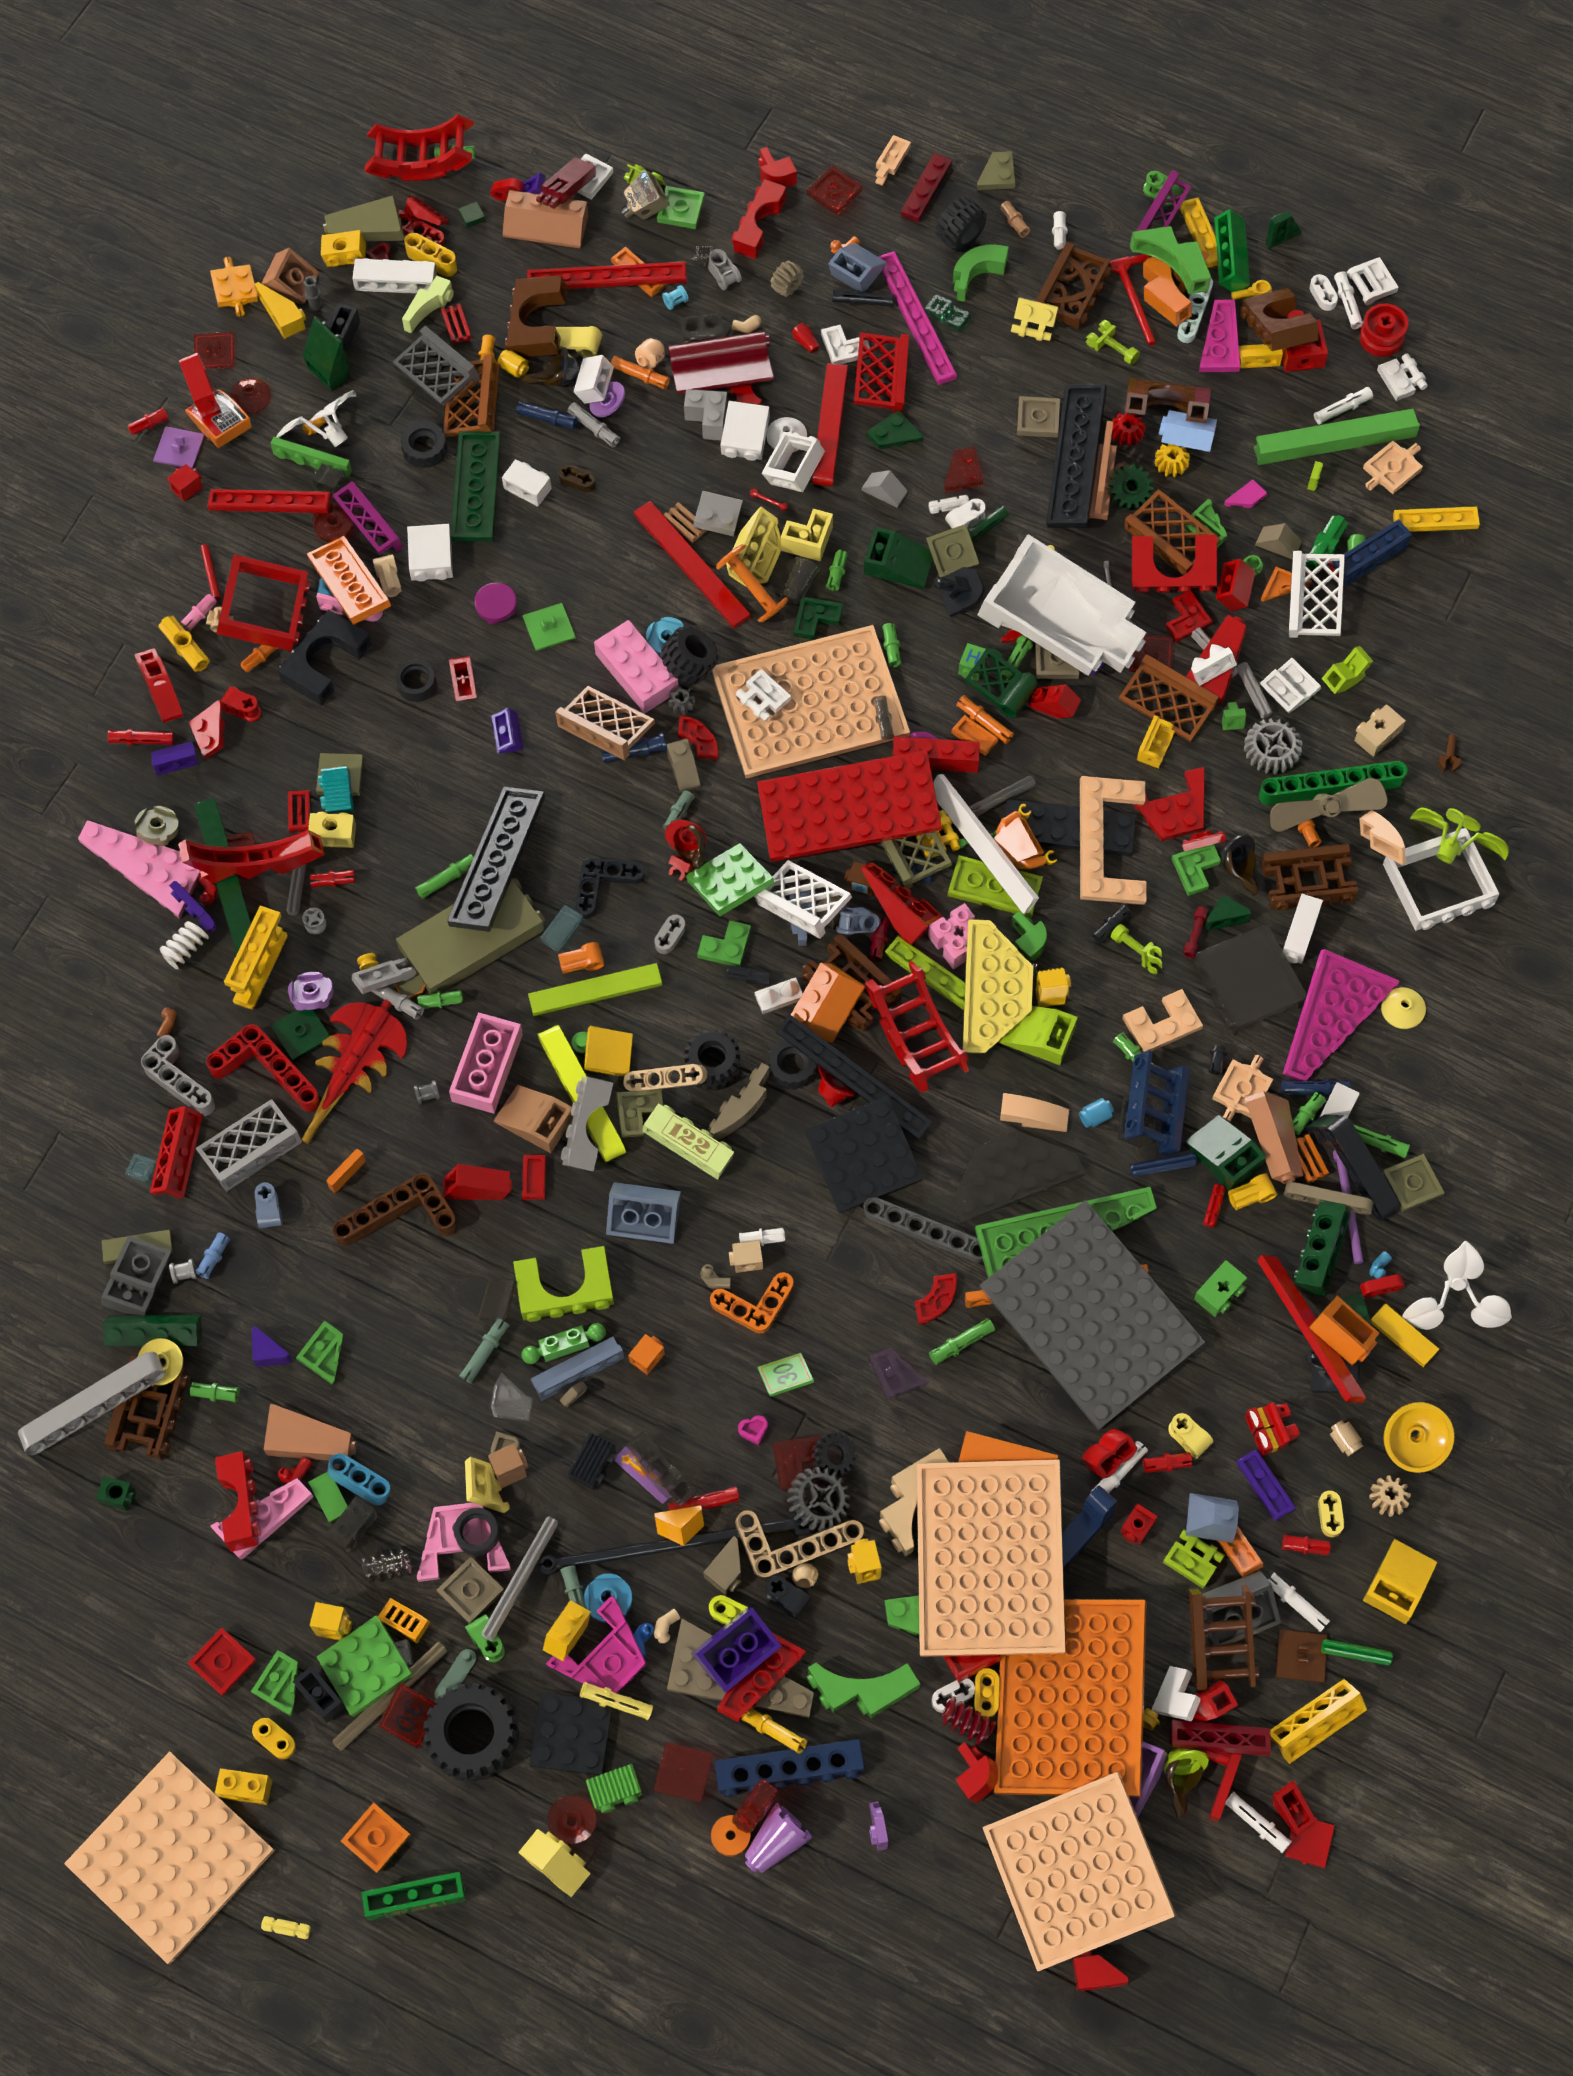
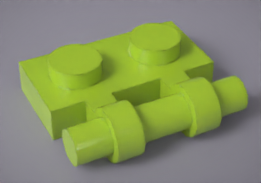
M1184 1529L1179 1537L1187 1543L1183 1546L1176 1541L1163 1563L1204 1589L1217 1568L1209 1563L1212 1558L1220 1563L1225 1555L1217 1551V1547L1212 1544L1211 1546L1206 1544L1199 1537L1187 1536ZM1193 1546L1205 1553L1203 1558L1191 1551Z

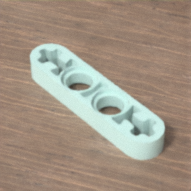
M1212 278L1208 292L1190 294L1189 300L1192 302V314H1196L1198 318L1195 320L1188 318L1179 325L1177 336L1183 343H1190L1196 337L1212 291ZM1201 298L1203 303L1196 304L1193 302V299ZM1187 326L1190 327V332L1188 333V335L1184 334L1186 332Z

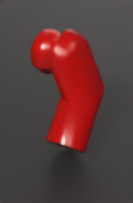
M201 876L199 882L205 891L202 893L203 896L200 895V901L205 905H211L215 902L218 888L213 882Z
M302 1457L296 1468H281L278 1472V1477L283 1483H289L296 1478L301 1481L312 1462Z

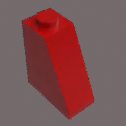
M198 353L179 360L191 396L201 417L221 410L214 385Z
M457 1164L443 1180V1198L445 1200H502L512 1189L509 1171Z

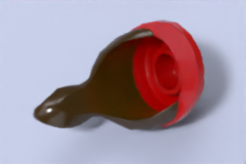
M678 819L672 821L665 830L667 842L682 858L692 860L693 867L700 869V865L704 861L703 853L707 842L704 830L698 824L687 820Z

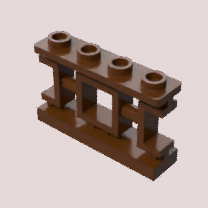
M1349 844L1264 853L1260 862L1263 876H1275L1277 890H1271L1268 894L1270 910L1283 911L1290 907H1297L1301 894L1323 900L1321 906H1326L1333 902L1350 903L1355 900L1359 892L1358 887H1356V881L1345 882L1342 868L1350 867L1351 864ZM1334 863L1335 871L1325 873L1324 864ZM1291 868L1292 876L1282 877L1281 869ZM1318 871L1320 885L1301 886L1299 873ZM1337 880L1339 889L1328 890L1327 881ZM1294 885L1296 894L1285 895L1284 886Z
M841 933L834 937L833 943L827 945V951L832 956L824 963H831L839 968L835 963L841 959L842 955L849 963L840 970L846 974L851 973L864 986L865 982L872 979L878 986H885L892 982ZM812 959L808 962V965L804 964L802 966V978L807 984H809L819 967ZM866 987L859 997L865 1005L859 1010V1014L852 1009L848 1016L850 1025L855 1029L859 1028L862 1032L866 1031L867 1026L873 1023V1017L869 1012L874 1007L869 995L866 993ZM900 988L886 994L887 997L884 999L888 1008L893 1003L897 1004L901 1000L902 990Z
M130 1355L129 1362L133 1361L137 1357ZM182 1367L179 1376L174 1381L168 1383L174 1385L170 1397L168 1394L158 1393L160 1385H151L149 1391L143 1390L114 1408L104 1445L108 1450L115 1452L120 1450L126 1453L128 1443L134 1442L148 1445L145 1454L149 1458L155 1457L157 1460H163L164 1454L167 1455L170 1449V1441H168L170 1434L176 1428L177 1419L175 1417L177 1410H181L183 1405V1389L188 1387L190 1375H188L185 1367ZM142 1397L161 1401L155 1420L137 1416ZM127 1420L129 1423L139 1425L136 1435L124 1433ZM148 1427L161 1429L157 1442L153 1438L145 1437Z

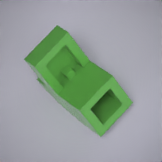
M1018 911L1012 918L1011 926L1021 937L1015 941L1014 946L1032 964L1044 951L1047 936L1046 928L1042 921H1039L1034 926L1033 921L1027 915L1024 916Z

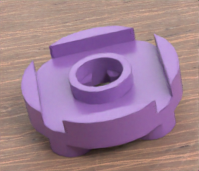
M306 972L299 975L298 980L294 983L291 981L288 986V994L296 1010L326 1008L333 996V986L331 980L323 977L322 973Z

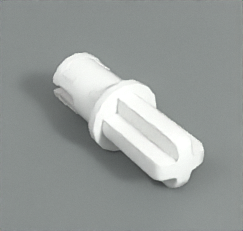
M1058 211L1053 215L1054 227L1052 228V233L1054 235V247L1057 250H1061L1066 244L1068 228L1066 227V213Z
M760 1228L759 1231L739 1233L740 1243L760 1240L761 1246H764L767 1243L785 1241V1231L783 1228L762 1230Z

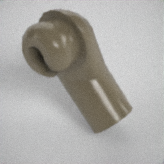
M709 1264L701 1268V1278L709 1288L730 1289L731 1278L718 1277L713 1271V1266Z

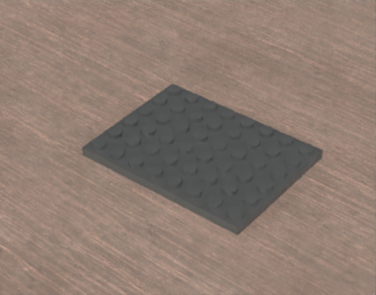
M1086 1200L979 1285L981 1290L1097 1430L1101 1429L1205 1343Z

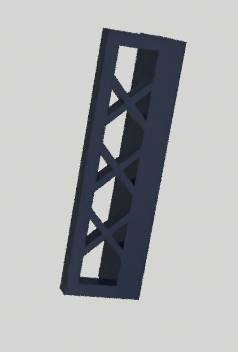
M1399 519L1343 554V588L1407 548L1412 534ZM1333 561L1332 566L1338 569L1340 561Z

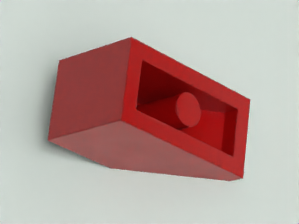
M1091 1951L1078 1955V1958H1074L1072 1961L1077 1992L1128 1984V1977L1100 1955H1092Z

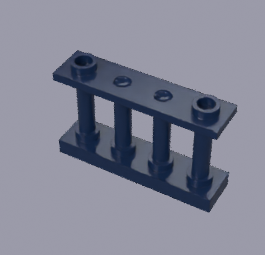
M1148 1050L1134 1055L1124 1139L1128 1140L1145 1135L1158 1141V1153L1166 1156L1180 1151L1190 1068L1185 1066L1171 1070L1161 1068L1151 1063L1153 1052ZM1150 1072L1167 1080L1166 1091L1149 1084ZM1147 1093L1164 1100L1163 1112L1146 1104ZM1145 1114L1162 1121L1161 1133L1144 1126Z

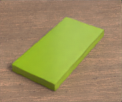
M958 856L947 894L948 897L1015 914L1018 911L1021 912L983 861ZM1019 871L1038 896L1043 876ZM1035 904L1029 913H1025L1023 915H1027L1028 917L1032 918Z

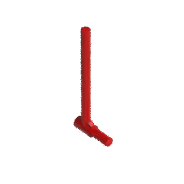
M1141 254L1111 260L1110 267H1112V272L1120 274L1149 346H1153L1156 343L1127 273L1131 265L1145 262L1149 255Z

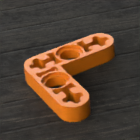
M785 1272L777 1274L757 1307L724 1289L713 1291L710 1296V1303L712 1308L755 1333H765L771 1327L792 1292L793 1278ZM785 1279L787 1280L788 1287L783 1286L779 1295L777 1293L779 1289L778 1281L783 1282ZM724 1296V1301L731 1304L730 1311H727V1304L721 1302L718 1305L715 1298ZM768 1298H775L778 1300V1305L775 1308H768L765 1302ZM737 1306H744L747 1309V1313L739 1317L734 1314V1309ZM751 1311L754 1312L753 1318L757 1320L764 1318L765 1325L756 1326V1320L750 1318Z

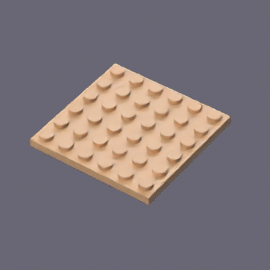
M169 1751L64 1864L170 1965L275 1850Z
M1119 1772L983 1827L1037 1971L1176 1916Z

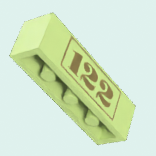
M658 1103L643 1125L642 1132L717 1180L733 1157L734 1151H732L731 1146L723 1141L718 1142L713 1139L711 1133L704 1129L699 1130L691 1120L686 1117H679L667 1105L662 1106Z

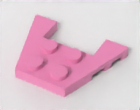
M465 1503L433 1508L425 1549L422 1553V1561L417 1574L418 1582L440 1579L438 1555L464 1552L458 1546L454 1537L455 1522L464 1511L471 1508L484 1509L483 1506L475 1503ZM480 1518L468 1521L463 1529L464 1539L472 1545L485 1543L491 1534L490 1525ZM498 1541L497 1545L487 1553L489 1573L511 1570Z

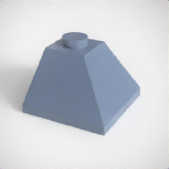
M1190 1493L1186 1535L1233 1543L1238 1524L1239 1506L1237 1500Z

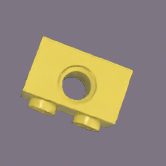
M310 813L308 830L321 835L323 847L354 848L356 831L354 815L348 813ZM331 827H337L334 830H328Z

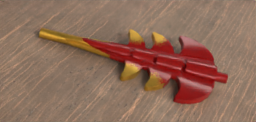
M384 1000L380 1007H374L362 1002L347 1004L338 1009L330 1018V1021L333 1023L347 1026L352 1033L351 1035L335 1034L322 1041L323 1046L335 1048L342 1055L340 1058L334 1056L323 1057L315 1062L316 1066L333 1072V1075L315 1116L301 1139L304 1143H310L320 1124L352 1083L362 1087L368 1093L372 1092L370 1079L362 1070L364 1067L375 1069L382 1077H386V1062L382 1053L378 1050L379 1047L393 1050L400 1059L404 1057L407 1048L406 1033L399 1020L388 1013L392 1005L388 1000Z

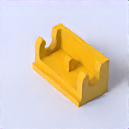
M1154 715L1140 746L1137 761L1159 769L1175 733L1172 730L1174 726L1172 723Z

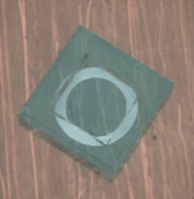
M134 1153L125 1174L128 1177L147 1183L156 1162Z

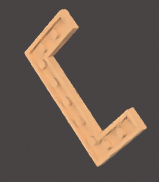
M1082 776L1080 778V899L1144 905L1146 903V881L1104 878L1103 801L1143 805L1145 803V782Z

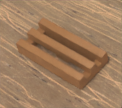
M678 502L675 508L672 507L669 513L666 512L664 514V517L691 543H694L707 530L693 527L695 516ZM673 516L679 519L683 523V525L689 528L692 532H694L695 535H692L687 529H685L679 522H677L673 518Z

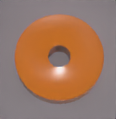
M734 1815L720 1818L716 1821L711 1831L712 1844L724 1856L733 1857L740 1855L747 1849L750 1843V1830L747 1823L742 1818ZM728 1832L735 1833L736 1836L733 1840L726 1838Z

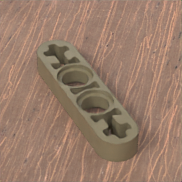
M1288 1182L1284 1191V1195L1290 1199L1319 1205L1320 1200L1344 1204L1349 1212L1370 1215L1374 1205L1371 1199L1294 1182Z

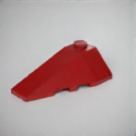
M871 862L861 868L892 925L904 941L910 944L919 941L928 933L929 925L943 917L925 899L921 898L919 901L910 894L911 889L907 886L903 887L894 883V877L875 863Z

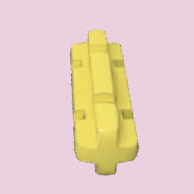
M268 1916L263 1918L261 1929L264 1931L272 1932L274 1930L278 1934L293 1937L297 1935L298 1938L308 1939L311 1927L306 1924L300 1923L298 1925L296 1922L282 1919L275 1920L273 1917Z

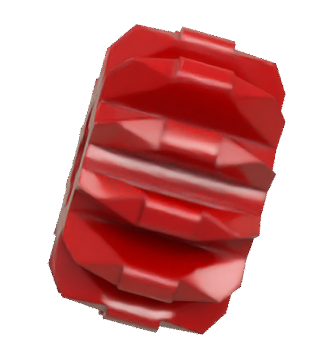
M1126 412L1125 415L1119 413L1117 418H1113V441H1119L1120 446L1123 443L1128 447L1131 443L1137 445L1139 440L1143 439L1145 424L1142 423V417L1136 418V414L1129 415Z

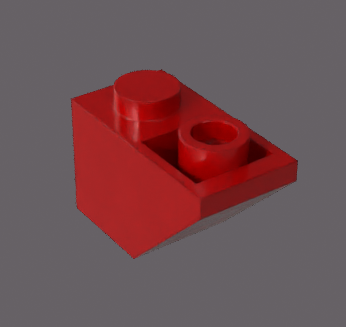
M1066 684L1036 688L1032 693L1028 706L1058 719L1074 716L1081 699Z
M1218 1680L1208 1686L1207 1690H1201L1194 1694L1201 1700L1193 1720L1190 1722H1205L1218 1718L1238 1706L1225 1682Z

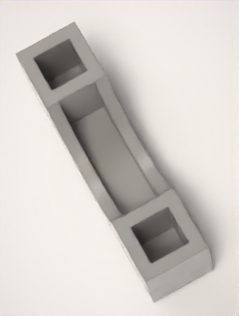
M582 1077L578 1081L576 1086L578 1097L571 1109V1116H573L572 1124L568 1125L566 1131V1138H568L567 1146L563 1148L561 1153L562 1165L594 1171L598 1149L592 1145L587 1137L586 1122L595 1109L609 1105L613 1083L590 1077Z

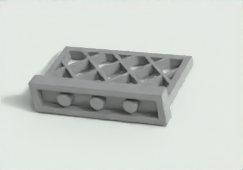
M271 1099L198 1146L196 1150L227 1192L301 1144L302 1141L296 1129L289 1123ZM272 1108L275 1111L273 1119L263 1118V1114L267 1110ZM249 1122L256 1123L254 1131H245V1125ZM261 1123L271 1124L269 1133L259 1132ZM276 1125H285L287 1127L280 1134L274 1133ZM237 1135L235 1144L224 1143L226 1137ZM252 1136L250 1145L240 1144L241 1137ZM257 1137L267 1138L265 1144L255 1146ZM211 1147H218L216 1156H208L204 1151ZM223 1148L233 1149L231 1158L220 1157ZM238 1149L248 1150L245 1157L242 1159L236 1158ZM219 1162L229 1163L228 1168L220 1173L217 1171Z

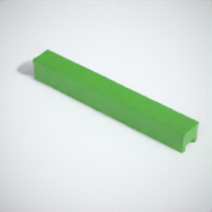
M1414 409L1257 436V445L1254 446V451L1257 457V464L1262 465L1413 438L1417 436L1420 424L1417 421Z

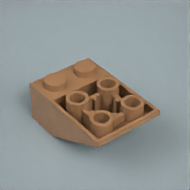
M517 1085L494 1119V1122L543 1150L552 1153L567 1130L568 1125L572 1122V1107L555 1097Z

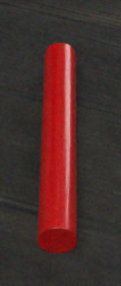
M204 544L200 548L211 594L216 601H219L221 595L209 546Z

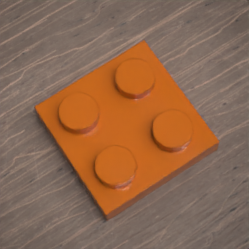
M373 1802L343 1837L341 1842L379 1874L411 1835Z

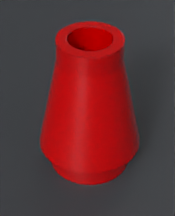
M800 323L792 330L793 339L811 354L819 349L820 345L817 343L809 325Z

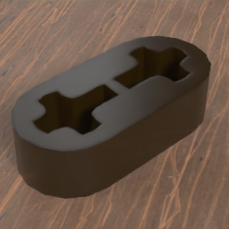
M565 464L558 470L559 481L563 485L582 492H590L596 486L595 476L590 471L570 464Z

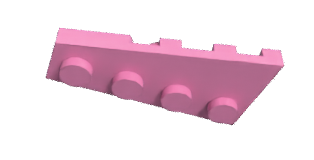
M298 1478L271 1492L270 1496L263 1500H256L259 1511L255 1515L256 1522L259 1523L261 1529V1536H258L259 1545L313 1498L311 1492ZM216 1522L211 1525V1528L224 1541L222 1522ZM257 1546L233 1552L242 1560Z

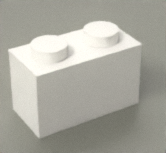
M603 355L583 358L574 393L584 404L605 399L614 366Z
M516 459L502 477L505 490L537 507L552 489L550 477L546 473L539 472L529 464Z

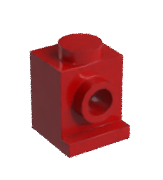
M1137 1503L1120 1530L1123 1538L1132 1544L1136 1542L1140 1545L1154 1525L1157 1516ZM1134 1522H1139L1142 1524V1527H1135Z

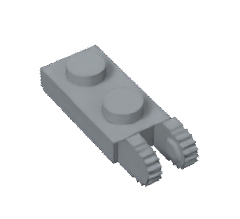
M402 958L353 973L352 981L360 992L364 994L402 980L407 981L415 977L417 972L415 968L408 967L410 962L407 958Z

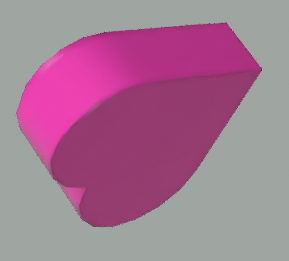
M760 1415L753 1417L751 1420H742L738 1425V1433L742 1438L759 1446L767 1431L768 1422L765 1417Z

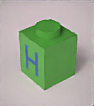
M967 643L959 663L958 674L966 678L985 651V648ZM975 673L971 679L978 681L981 673Z

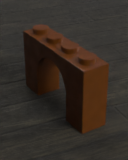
M562 275L516 279L515 288L512 289L511 317L507 323L508 338L505 339L507 350H512L521 357L559 354L561 337L555 326L529 327L525 323L530 313L539 307L566 304L568 287Z
M1289 288L1242 299L1243 307L1240 309L1242 318L1248 322L1249 327L1253 328L1256 335L1262 339L1264 345H1267L1271 351L1318 340V321L1311 313L1280 319L1287 317L1288 313L1296 310L1295 295Z
M1129 378L1125 412L1145 415L1147 406L1169 405L1184 410L1186 412V421L1206 423L1211 389Z

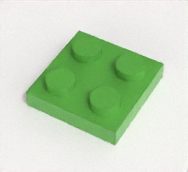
M666 186L664 194L670 205L659 211L657 222L696 229L705 193Z

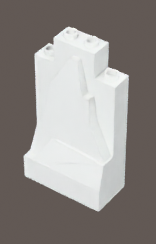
M1029 534L1018 548L1013 560L997 584L993 586L985 598L978 613L979 617L998 629L1002 625L1020 632L1088 676L1092 670L1096 672L1102 662L1121 673L1124 667L1129 668L1135 657L1132 656L1134 651L1139 652L1146 642L1143 640L1146 632L1129 622L1135 612L1132 609L1135 601Z

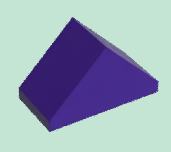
M256 1326L252 1328V1354L256 1367L290 1364L292 1359L289 1353Z

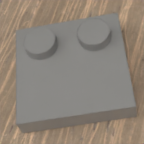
M702 491L693 527L734 536L743 500Z

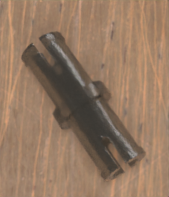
M877 696L873 699L877 714L875 720L879 724L881 739L890 740L894 738L891 723L892 714L889 713L886 696Z

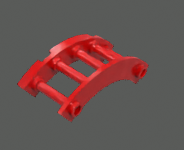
M456 114L452 119L441 125L422 130L395 129L376 123L367 133V137L376 140L375 155L366 163L364 172L389 179V176L401 177V181H422L446 176V172L453 169L458 171L472 160V153L464 150L463 145L464 132L474 125V121ZM456 137V146L448 151V140ZM384 142L398 145L397 161L383 158ZM440 143V156L427 160L428 145ZM406 146H420L419 162H405Z
M911 961L908 963L911 974L885 986H878L873 979L865 982V986L873 1007L878 1008L881 1018H883L879 1022L901 1065H907L911 1071L908 1074L909 1078L922 1093L929 1090L927 1080H929L930 1076L956 1064L964 1072H968L966 1062L969 1059L965 1050H961L957 1046L941 1020L926 987L924 970L922 967L918 968ZM915 982L920 994L919 997L893 1009L887 1007L884 999L887 997L886 994ZM924 1004L931 1019L903 1032L901 1030L898 1031L893 1021L895 1017ZM933 1027L936 1028L942 1039L941 1041L915 1053L909 1052L905 1045L907 1039ZM945 1048L952 1055V1057L926 1069L920 1068L918 1065L919 1060Z

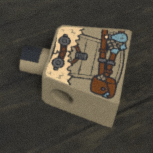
M646 169L624 190L628 203L621 208V212L626 218L636 214L641 219H647L670 205L657 178Z

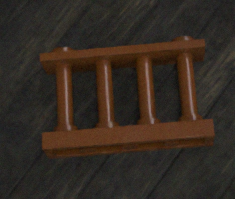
M1242 1586V1596L1206 1598V1596H1202L1199 1589H1189L1194 1685L1197 1690H1207V1682H1211V1679L1247 1677L1249 1685L1256 1687L1255 1679H1259L1258 1664L1254 1663L1251 1607H1255L1254 1593H1251L1247 1586ZM1243 1606L1244 1620L1207 1622L1203 1618V1611H1206L1207 1608ZM1244 1629V1644L1209 1646L1208 1643L1205 1644L1204 1635L1208 1634V1632ZM1242 1653L1246 1655V1667L1213 1670L1206 1667V1658L1212 1655Z

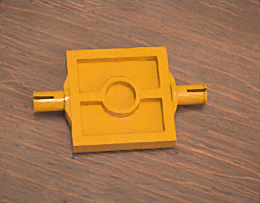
M225 257L224 263L226 268L210 270L218 308L225 306L235 307L236 315L240 317V312L241 316L245 314L243 305L258 301L250 265L235 267L233 266L232 258L228 257L227 260V257Z

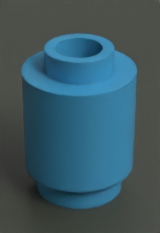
M1100 1098L1083 1107L1082 1111L1079 1112V1116L1086 1128L1090 1126L1095 1127L1111 1119L1114 1109L1109 1100L1105 1101L1103 1098Z

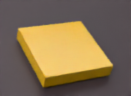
M589 1026L584 1070L625 1077L630 1069L633 1034Z

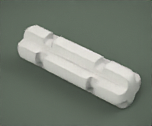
M962 495L958 499L957 497L941 499L940 502L937 500L929 502V511L931 514L939 513V510L942 512L950 511L969 502V498L967 495Z

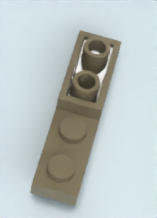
M761 1063L758 1069L755 1068L752 1071L749 1085L741 1089L738 1098L732 1095L729 1101L725 1100L719 1111L721 1114L717 1120H712L708 1128L713 1139L720 1140L733 1133L745 1124L760 1108L767 1098L766 1088L763 1086L770 1076L769 1066Z

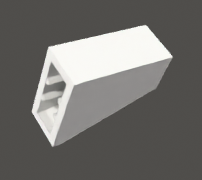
M1301 894L1281 957L1285 958L1288 962L1302 964L1323 900Z

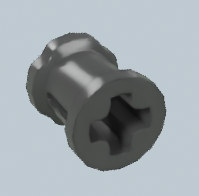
M435 1080L430 1084L419 1087L414 1085L418 1105L426 1100L440 1099Z

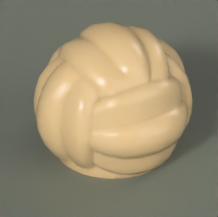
M806 1562L799 1564L792 1572L793 1582L801 1588L812 1587L818 1579L817 1569Z

